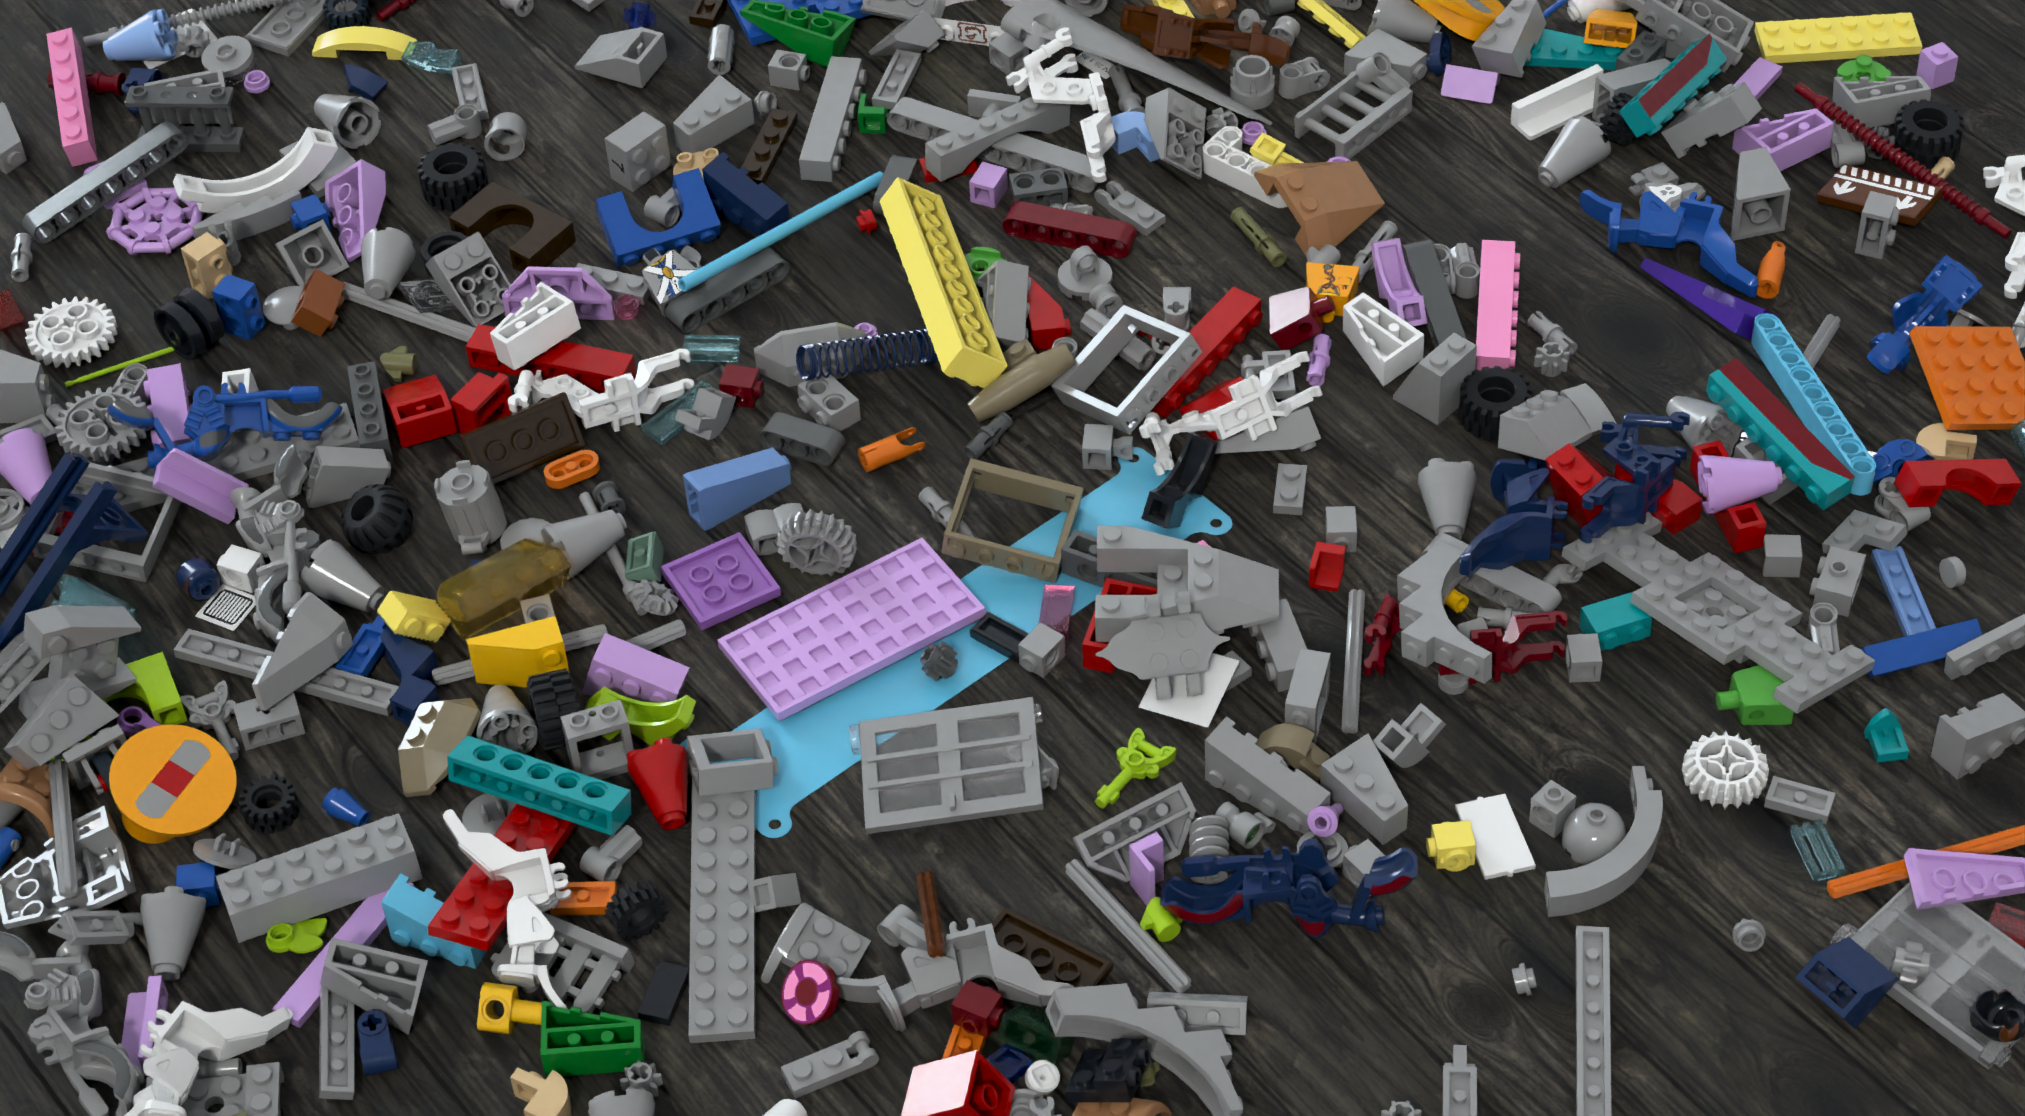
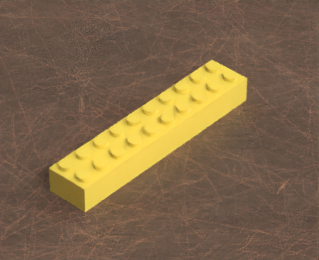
M897 177L879 202L896 244V249L899 252L902 265L906 271L908 282L912 287L915 300L921 311V316L927 327L928 335L933 343L941 370L951 378L957 377L966 381L971 386L985 388L998 378L1008 365L940 195Z

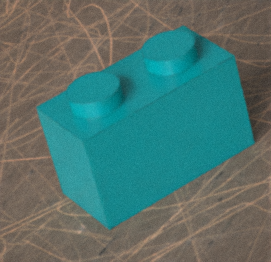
M1632 592L1581 607L1579 628L1583 634L1598 633L1601 651L1610 650L1632 641H1640L1650 636L1652 617L1630 603Z

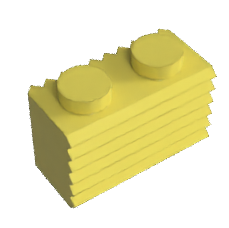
M389 591L377 610L394 634L398 633L399 636L416 637V639L420 638L421 640H429L434 643L440 639L450 624V618H447V614H445V611H442V607H439L436 600L396 591Z

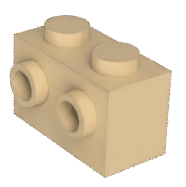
M206 232L182 247L181 252L192 289L201 293L209 301L213 298V289L227 274L232 275L233 268L226 255L228 250L225 243L220 238L216 239Z

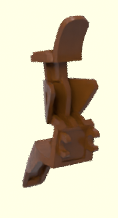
M1146 4L1144 7L1124 5L1122 8L1121 29L1138 35L1141 45L1152 50L1153 55L1193 59L1194 54L1218 69H1228L1231 50L1248 51V55L1264 57L1269 64L1276 66L1285 65L1289 60L1290 45L1288 41L1262 34V26L1258 22H1253L1251 33L1234 31V19H1196L1174 13L1170 9Z

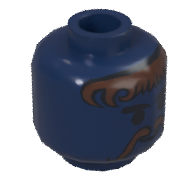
M192 558L185 561L176 573L178 587L188 598L194 601H205L211 598L220 586V578L217 571L209 562L202 558Z

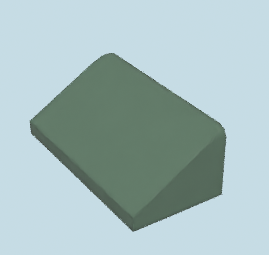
M655 531L628 540L625 569L627 580L642 581L644 579L649 582L655 580L657 583L661 582L664 546Z

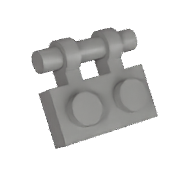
M1290 350L1262 352V360H1253L1252 355L1243 356L1240 366L1241 375L1246 379L1252 375L1260 374L1261 370L1291 357ZM1293 370L1279 376L1271 386L1275 399H1286L1295 395Z

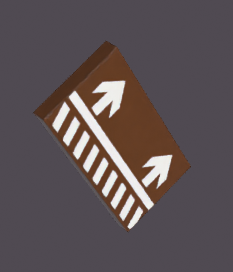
M1846 164L1816 194L1817 202L1859 213H1862L1870 191L1898 197L1896 209L1900 210L1898 222L1911 226H1916L1943 196L1941 187Z

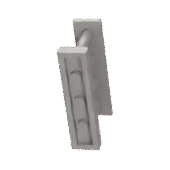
M1356 70L1352 71L1345 79L1304 110L1297 113L1294 119L1295 137L1299 139L1311 130L1335 144V157L1341 156L1350 160L1412 111L1413 91L1404 86L1397 93L1391 95L1371 83L1366 84L1362 82ZM1360 91H1364L1384 103L1374 108L1354 96ZM1343 104H1347L1366 116L1362 120L1356 121L1337 109ZM1329 117L1349 128V130L1338 134L1320 122Z

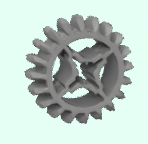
M812 509L807 513L799 510L797 515L790 514L789 518L784 520L777 536L778 553L783 555L784 562H790V568H798L801 573L807 572L812 575L829 574L833 576L835 572L844 573L845 569L850 567L857 550L856 534L851 532L852 526L844 525V519H835L834 513L826 515L822 510L820 513H815Z

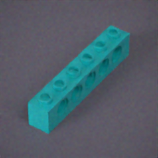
M468 735L447 756L449 781L611 836L617 832L631 815V790Z

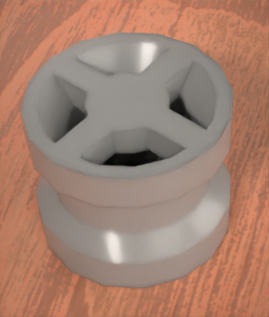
M1281 16L1271 29L1269 36L1285 39L1291 47L1295 38L1300 33L1301 27L1296 19L1290 16Z
M1108 283L1097 285L1088 296L1091 305L1108 318L1113 317L1123 306L1122 299L1118 294H1115L1114 288Z

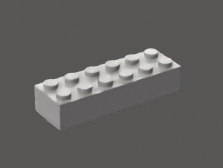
M398 813L360 827L352 828L340 834L323 838L311 844L291 849L282 854L262 859L253 864L230 870L216 876L238 943L266 934L276 924L287 923L292 925L388 891L400 873L409 877L407 883L421 880L423 877L415 850Z

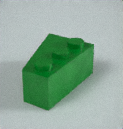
M542 1000L540 1056L545 1077L547 1078L552 1070L561 1076L625 1072V1067H630L639 1060L645 1063V1039L641 1020L603 1012L600 1015L582 1012L581 1008L573 1006L570 1009L554 1007L552 1002Z

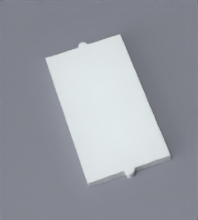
M1506 794L1487 798L1478 797L1477 800L1455 804L1460 821L1470 820L1476 843L1475 857L1485 880L1505 875L1512 877L1514 873L1535 869L1536 864Z

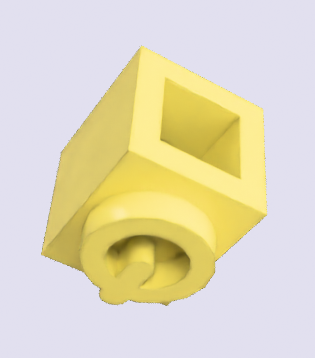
M1470 820L1443 822L1432 825L1431 838H1426L1428 857H1434L1436 869L1445 868L1448 871L1457 872L1466 869L1469 865L1475 864L1476 843Z

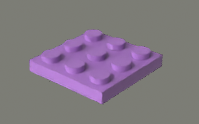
M740 532L661 566L662 575L701 631L781 596L779 585Z

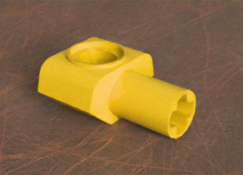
M485 982L480 991L477 1029L512 1035L516 1022L541 1025L542 1002L519 1000L517 986ZM496 1000L500 1001L504 1006L502 1017L498 1016L493 1010V1004Z

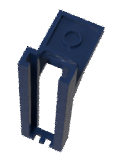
M65 452L0 551L1 599L56 514L61 511H71L74 513L1 624L0 650H3L16 635L24 631L25 613L41 608L77 552L103 540H120L127 543L129 541L143 542L148 535V532L114 499L118 490L109 481H105L103 485L100 482H95L87 495L71 493L90 464L81 454Z

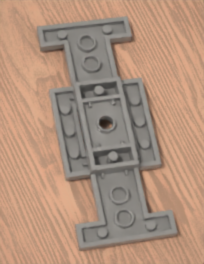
M1649 512L1646 513V522L1644 524L1636 523L1631 526L1611 527L1600 538H1592L1591 543H1585L1578 539L1563 547L1561 557L1582 571L1605 562L1641 586L1642 588L1632 592L1630 603L1723 665L1732 660L1741 664L1751 659L1783 680L1784 683L1775 688L1773 698L1796 714L1873 670L1875 660L1853 645H1849L1832 655L1818 644L1799 634L1792 627L1800 623L1802 612L1769 592L1764 586L1752 581L1742 572L1735 570L1719 557L1708 552L1689 562L1677 552L1658 542L1652 536L1661 531L1663 522L1652 516Z

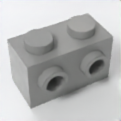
M1870 191L1861 214L1855 253L1883 259L1887 246H1893L1897 230H1893L1892 226L1897 225L1900 210L1896 209L1898 197Z

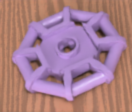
M145 186L142 187L140 192L122 203H115L112 207L111 224L107 228L106 233L109 239L117 241L126 248L130 255L136 256L139 253L164 252L168 255L172 253L171 250L192 237L195 238L192 226L202 221V216L205 212L199 211L195 201L187 202L179 199L175 187L147 188ZM144 201L146 202V203H144L143 205L139 206L138 208L132 210L134 207L138 206V205L141 204L142 202H144ZM181 202H183L188 207L181 208L179 205ZM123 219L129 221L128 225L121 226ZM187 219H191L190 222H188V224L183 223L186 222Z

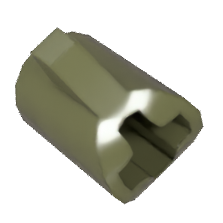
M399 346L389 353L381 354L380 362L383 370L394 382H402L403 375L417 374V354L408 353L407 346Z

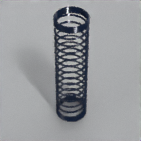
M923 328L920 330L916 329L913 332L908 330L905 333L900 331L897 334L892 332L889 335L884 333L880 336L876 334L872 337L841 339L839 342L833 340L831 343L825 341L822 344L819 342L814 345L802 344L797 349L796 363L801 378L809 381L815 378L820 379L821 375L828 378L830 374L836 377L838 373L842 376L846 372L852 375L854 371L860 374L864 370L868 373L871 368L874 371H878L879 368L882 370H886L887 367L894 369L896 365L902 368L904 364L907 367H910L912 363L917 366L920 362L924 365L935 363L938 357L928 335L931 345L930 356V348L925 336V332L928 335V330ZM912 336L916 339L918 363H915L913 359ZM896 337L900 342L902 365H899L897 362ZM904 337L907 338L909 343L910 364H907L905 361ZM865 339H870L869 344L865 341ZM888 339L892 344L893 366L889 364ZM880 340L884 345V356L886 360V366L884 368L881 365V357L879 352ZM924 340H925V342H926L927 355H926V352H925ZM849 341H854L852 346L849 344ZM872 341L876 347V358L878 362V367L876 369L872 365V354L870 350ZM841 342H845L844 348L840 344ZM833 343H837L836 349L833 347ZM855 343L859 348L861 362L860 371H858L856 368V359L854 354ZM863 343L866 344L870 364L868 370L864 366ZM825 344L829 345L827 350L824 347ZM817 345H820L819 352H818L817 348L815 347V346H817ZM847 345L851 350L852 372L849 371L847 364ZM839 346L843 352L844 373H841L839 369L837 355ZM830 347L835 354L836 374H833L831 371ZM822 348L827 359L828 374L826 376L822 368ZM805 351H807L810 361L809 375L804 364ZM818 364H819L820 374H819V376L817 377L816 375H817V372H818Z

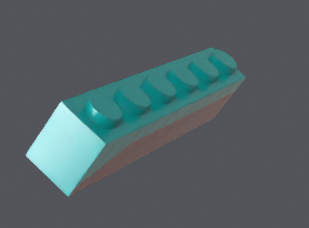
M1710 33L1690 44L1619 110V113L1637 138L1645 133L1649 136L1656 133L1663 127L1661 124L1670 120L1676 111L1686 105V101L1698 94L1697 90L1710 82L1709 79L1721 72L1720 66L1727 58Z
M1737 358L1709 375L1706 392L1710 400L1718 403L1726 411L1729 419L1737 423L1746 432L1747 437L1765 451L1770 461L1777 463L1782 468L1787 478L1791 482L1796 483L1812 503H1816L1824 511L1850 494L1855 476Z

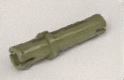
M1243 207L1234 209L1230 219L1255 245V250L1260 255H1264L1272 266H1282L1287 260V255L1276 245L1275 238L1270 234H1266Z

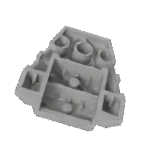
M105 806L93 810L72 822L78 881V894L72 896V899L66 900L65 897L59 895L55 843L52 838L43 844L47 850L34 860L29 857L24 858L0 877V913L2 923L6 929L59 918L67 911L99 909L136 892L126 847L118 836L116 826Z

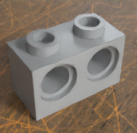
M823 370L824 375L826 376L828 372L826 370ZM821 375L820 379L815 378L814 380L804 381L797 385L799 407L804 413H809L816 420L817 424L841 432L861 420L859 400L832 375H829L828 378Z

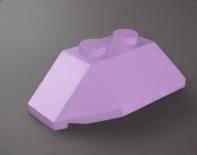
M528 266L502 295L505 315L507 316L509 313L515 314L522 307L521 301L525 297L530 299L537 292L536 286L542 282L573 301L578 319L615 320L612 296L583 268Z

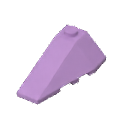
M362 159L325 181V203L333 214L334 219L332 223L334 227L338 228L340 233L338 240L348 262L361 256L362 239L367 232L376 228L386 195L385 171Z

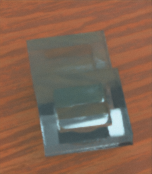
M433 41L409 42L401 57L402 62L426 71L452 74L451 68L457 67L462 59L459 49H436Z

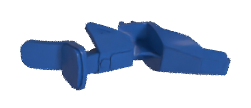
M1585 190L1580 194V205L1584 212L1608 225V250L1611 253L1617 254L1618 243L1637 242L1638 245L1675 248L1678 243L1685 241L1693 242L1701 249L1700 266L1725 285H1729L1748 297H1755L1757 295L1758 279L1754 274L1737 263L1735 243L1721 227L1723 206L1712 204L1711 196L1707 195L1704 202L1695 200L1697 192H1692L1688 199L1685 198L1680 202V207L1674 212L1658 196L1648 191L1643 193L1641 197L1639 219L1621 218L1622 203L1603 199L1590 190Z
M1947 254L1939 260L1921 284L1926 288L1923 294L1921 292L1910 294L1898 300L1893 306L1892 319L1896 332L1893 335L1890 332L1887 334L1882 332L1870 341L1872 350L1868 353L1867 358L1881 372L1889 374L1894 368L1898 371H1904L1908 367L1911 360V355L1909 354L1911 350L1908 347L1911 344L1913 345L1909 332L1914 326H1947V311L1950 309L1956 313L1982 289L1983 285L1977 281L1976 276L1961 263L1951 259Z

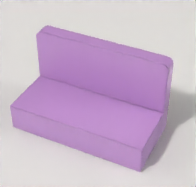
M1446 64L1441 95L1492 104L1496 85L1499 86L1501 75L1496 72Z
M1157 832L1129 845L1130 885L1146 906L1152 898L1156 897L1155 884L1164 880L1163 839Z

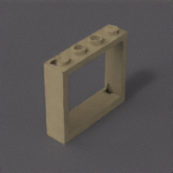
M970 458L944 533L941 553L1007 570L1011 573H1018L1056 583L1062 565L1061 549L1072 533L1081 504L1083 488ZM974 471L981 473V475L974 474ZM976 488L1067 512L1054 557L1051 558L958 533L972 489ZM1067 496L1074 497V500L1069 499V498H1066V497H1067Z

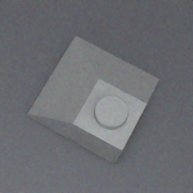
M927 9L899 24L868 52L871 56L894 55L896 49L917 53L925 50L926 53H929L939 45L937 40L945 33Z
M323 219L275 244L297 285L304 287V284L315 269L332 277L349 268L347 261Z

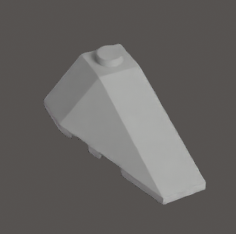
M306 592L290 609L287 615L290 621L284 632L279 631L275 639L278 645L273 655L266 656L252 683L260 710L266 711L338 662L353 645L346 620L311 592Z

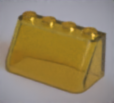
M525 538L444 581L438 589L437 600L463 641L520 610V601L547 595L564 586L571 565L563 552L558 548L533 538Z

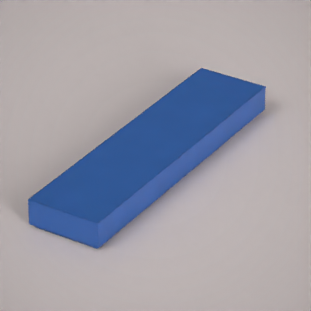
M1976 618L1865 646L1861 650L1875 660L1873 670L1868 672L1871 679L1945 660L1946 653L1983 634Z

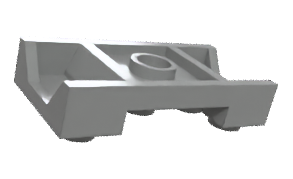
M280 1062L247 1065L246 1074L195 1079L188 1097L181 1104V1107L186 1110L187 1116H232L244 1110L248 1116H281L280 1084L284 1083V1074ZM146 1078V1087L152 1084L153 1078ZM214 1104L224 1105L218 1112H208V1109Z

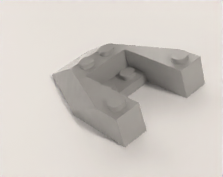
M1097 526V572L1157 573V594L1159 595L1161 616L1178 614L1175 592L1189 590L1191 612L1200 611L1206 626L1217 635L1223 634L1224 629L1243 625V628L1279 620V569L1220 549L1130 526ZM1096 595V642H1110L1116 634L1125 630L1132 620L1147 618L1144 596L1146 595Z

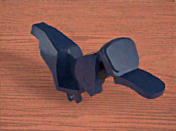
M1531 457L1528 463L1525 460L1500 459L1495 462L1490 478L1491 490L1497 501H1505L1506 515L1496 519L1470 541L1469 546L1460 555V574L1470 578L1480 568L1502 570L1523 560H1550L1551 548L1562 549L1565 546L1566 532L1553 530L1554 519H1565L1567 517V511H1558L1557 509L1567 510L1568 503L1555 501V497L1548 495V501L1538 499L1536 494L1550 476L1545 460Z

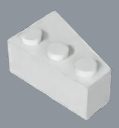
M542 282L536 286L537 292L530 299L525 297L521 301L522 307L515 314L509 313L490 333L498 360L513 370L524 366L533 358L548 351L549 348L581 329L573 301Z

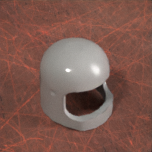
M503 112L493 118L490 123L489 132L484 140V148L491 158L497 161H508L522 154L527 138V125L524 119L513 112ZM492 136L496 142L502 145L510 146L509 152L507 154L496 152L490 145V137Z

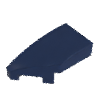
M346 64L343 71L347 78L348 92L354 91L373 102L386 89L388 81L355 65Z

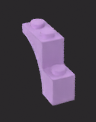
M1400 238L1370 243L1379 298L1388 299L1389 310L1411 326L1428 324L1424 298L1418 293L1409 276Z

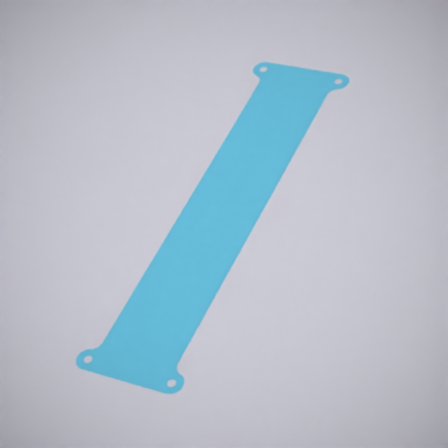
M1132 447L1133 454L1138 455L1139 460L1137 462H1130L1118 457V462L1121 466L1120 472L1081 499L1072 532L1075 529L1097 537V526H1130L1184 540L1198 532L1210 535L1225 534L1232 527V519L1203 495L1202 497L1188 500L1180 527L1166 529L1141 519L1149 492L1156 489L1167 478L1171 470L1164 471L1165 474L1156 475L1153 464L1156 463L1155 458L1142 448ZM1060 512L1009 547L1053 558L1067 512ZM1218 519L1222 522V525L1216 528L1212 527L1210 523L1212 520ZM981 565L960 579L985 607L986 613L990 612L1028 634L1040 622L1052 629L1095 601L1096 595H1100L1103 589L1063 574L1062 565L1056 583L1018 573H1011L1007 570L988 565ZM979 620L932 643L939 646L943 641L957 652V655L954 657L958 660L957 669L947 679L940 676L935 681L921 670L924 665L920 662L923 651L928 647L926 646L781 721H778L772 712L766 708L732 730L761 729L764 739L770 741L771 757H776L778 775L773 776V788L756 790V829L768 838H779L786 835L792 827V820L790 818L792 807L861 760L860 721L933 711L1008 660V657L970 637V629ZM901 732L876 735L877 748ZM685 739V740L680 744L681 746H684V747L686 748V750H687V739ZM755 757L727 761L710 762V764L755 760L757 758ZM779 820L781 826L778 829H771L769 822Z

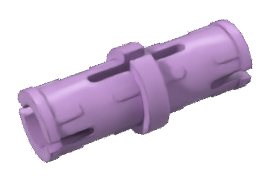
M1325 334L1315 336L1313 350L1309 354L1310 361H1308L1309 370L1306 381H1309V384L1312 386H1321L1324 383L1325 372L1330 365L1329 351L1332 339H1329V336Z

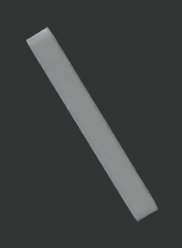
M902 97L886 115L887 123L892 129L926 141L935 139L977 120L909 97ZM1015 133L998 140L977 156V158L1020 172L1062 167L1067 187L1084 193L1092 192L1098 185L1092 179L1087 155L1020 133Z

